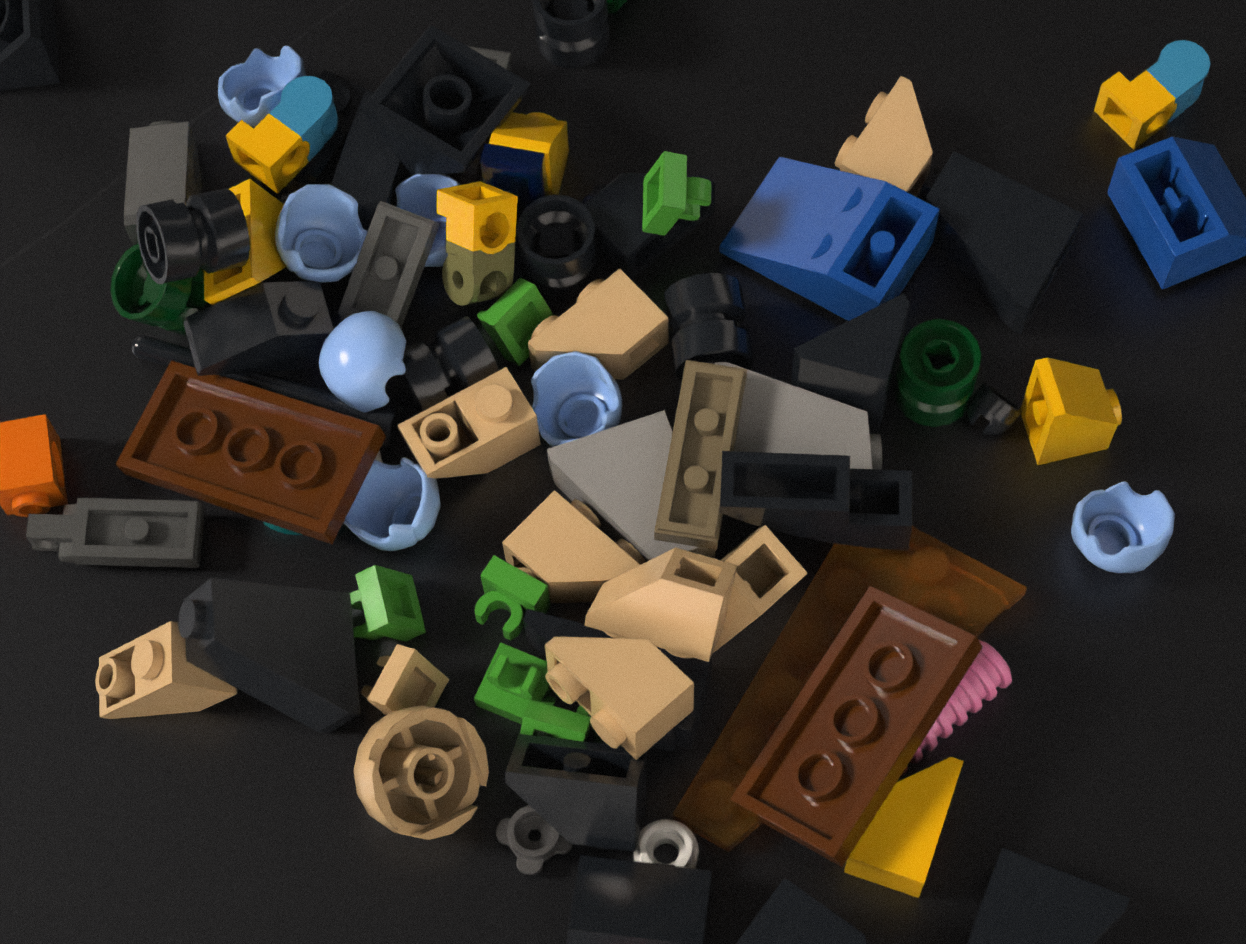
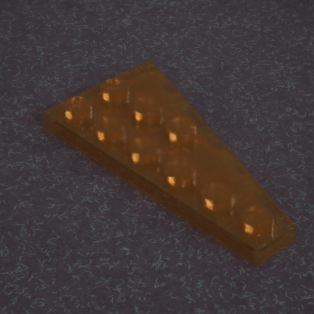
M913 526L908 551L865 548L834 543L675 809L673 820L683 823L691 831L728 852L762 824L761 821L739 810L730 798L869 586L963 629L976 637L1004 610H1009L1023 598L1028 587Z

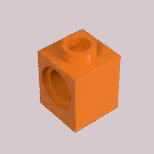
M43 414L0 422V506L6 515L14 514L19 517H28L29 514H45L50 510V507L68 504L60 437L47 415Z

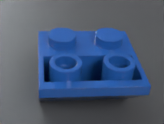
M1172 136L1118 158L1107 194L1162 290L1246 256V198L1215 145Z

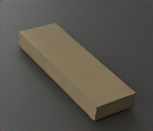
M686 360L654 530V540L717 550L723 514L720 513L722 451L735 450L748 369Z

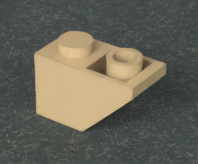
M901 76L889 94L881 91L876 96L865 118V123L868 125L859 138L853 135L847 138L837 155L835 166L840 171L887 181L917 197L929 174L933 151L912 82Z
M618 269L605 281L599 278L587 285L578 296L576 304L561 316L552 315L536 327L531 335V340L528 341L531 368L536 372L553 356L578 351L597 357L614 379L624 380L669 343L668 316L621 269Z
M507 367L398 424L401 435L427 477L434 479L487 474L541 445L537 415Z
M555 490L502 542L507 563L548 585L550 603L593 602L603 583L646 561L638 550L626 540L619 539L615 543L599 529L601 526L599 519L584 503L577 499L569 503Z
M766 525L751 532L721 559V561L738 566L723 630L713 653L760 617L808 574Z
M675 547L603 583L586 614L584 626L604 631L612 638L649 639L656 647L663 648L674 656L697 658L709 662L723 630L738 565Z
M170 621L99 657V667L95 679L96 689L99 693V718L119 719L199 712L237 694V688L186 661L185 638L180 635L178 622Z
M554 637L545 644L548 670L545 677L553 691L567 704L577 701L592 716L590 718L591 725L600 738L614 749L621 745L636 760L694 710V682L649 639Z

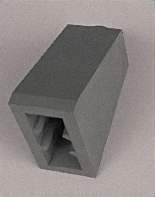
M165 120L154 122L146 127L130 128L124 227L134 246L138 244L136 218L140 206L171 199L176 203L183 202L186 205L189 196L202 193L199 149L189 122L176 123Z

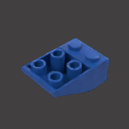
M779 157L719 246V252L850 321L901 294L933 244L940 209L887 181Z

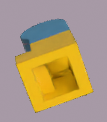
M1187 40L1171 42L1161 51L1158 62L1131 82L1119 71L1103 82L1094 111L1134 150L1182 114L1184 110L1194 104L1199 98L1204 83L1203 80L1207 77L1210 68L1209 55L1195 42Z
M302 76L287 83L281 94V102L255 128L241 120L225 135L234 162L279 194L324 147V144L333 136L338 127L339 119L331 89L324 80L315 76Z

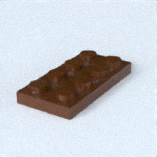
M171 360L118 458L116 466L127 476L333 544L386 435L379 425L220 375L198 376L195 367Z
M869 586L730 800L744 813L843 867L983 648L975 635Z

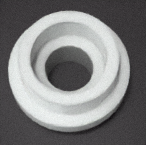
M661 819L646 825L640 831L636 849L633 851L634 861L662 864L655 859L654 851L662 844H670L678 850L679 855L674 862L667 865L696 867L699 858L698 842L693 832L683 823L671 819Z

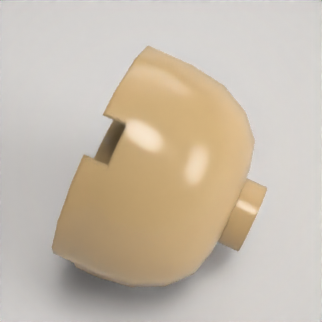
M415 706L392 711L373 724L358 747L354 766L357 795L367 813L394 833L426 840L450 835L472 818L478 806H473L472 804L478 796L480 785H487L489 775L486 747L475 727L464 718L456 717L450 711L428 706Z

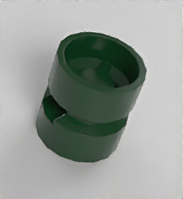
M135 244L126 250L116 264L112 275L110 292L114 307L123 317L187 336L184 327V321L187 316L212 306L204 300V270L201 267L196 277L158 285L151 278L145 267L139 244Z
M943 319L924 321L911 329L902 342L893 392L900 410L907 418L919 425L931 427L948 425L962 417L967 410L968 403L973 395L981 361L978 341L967 328L955 321Z

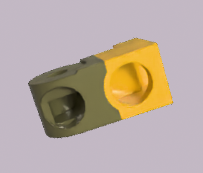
M481 181L437 190L436 213L446 217V253H448V257L443 263V284L450 299L461 306L499 298L512 286L518 196Z

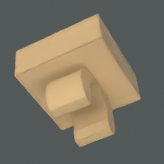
M397 644L391 656H382L378 659L376 664L383 671L374 687L364 686L361 693L384 715H387L392 711L415 706L435 707L449 679L416 649Z

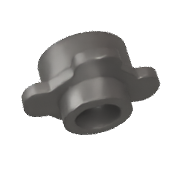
M529 804L516 811L511 818L502 819L496 828L498 841L511 848L517 857L516 865L518 870L526 875L538 874L542 870L545 861L555 854L568 853L573 846ZM539 831L541 833L540 840L536 842L529 839L530 832Z

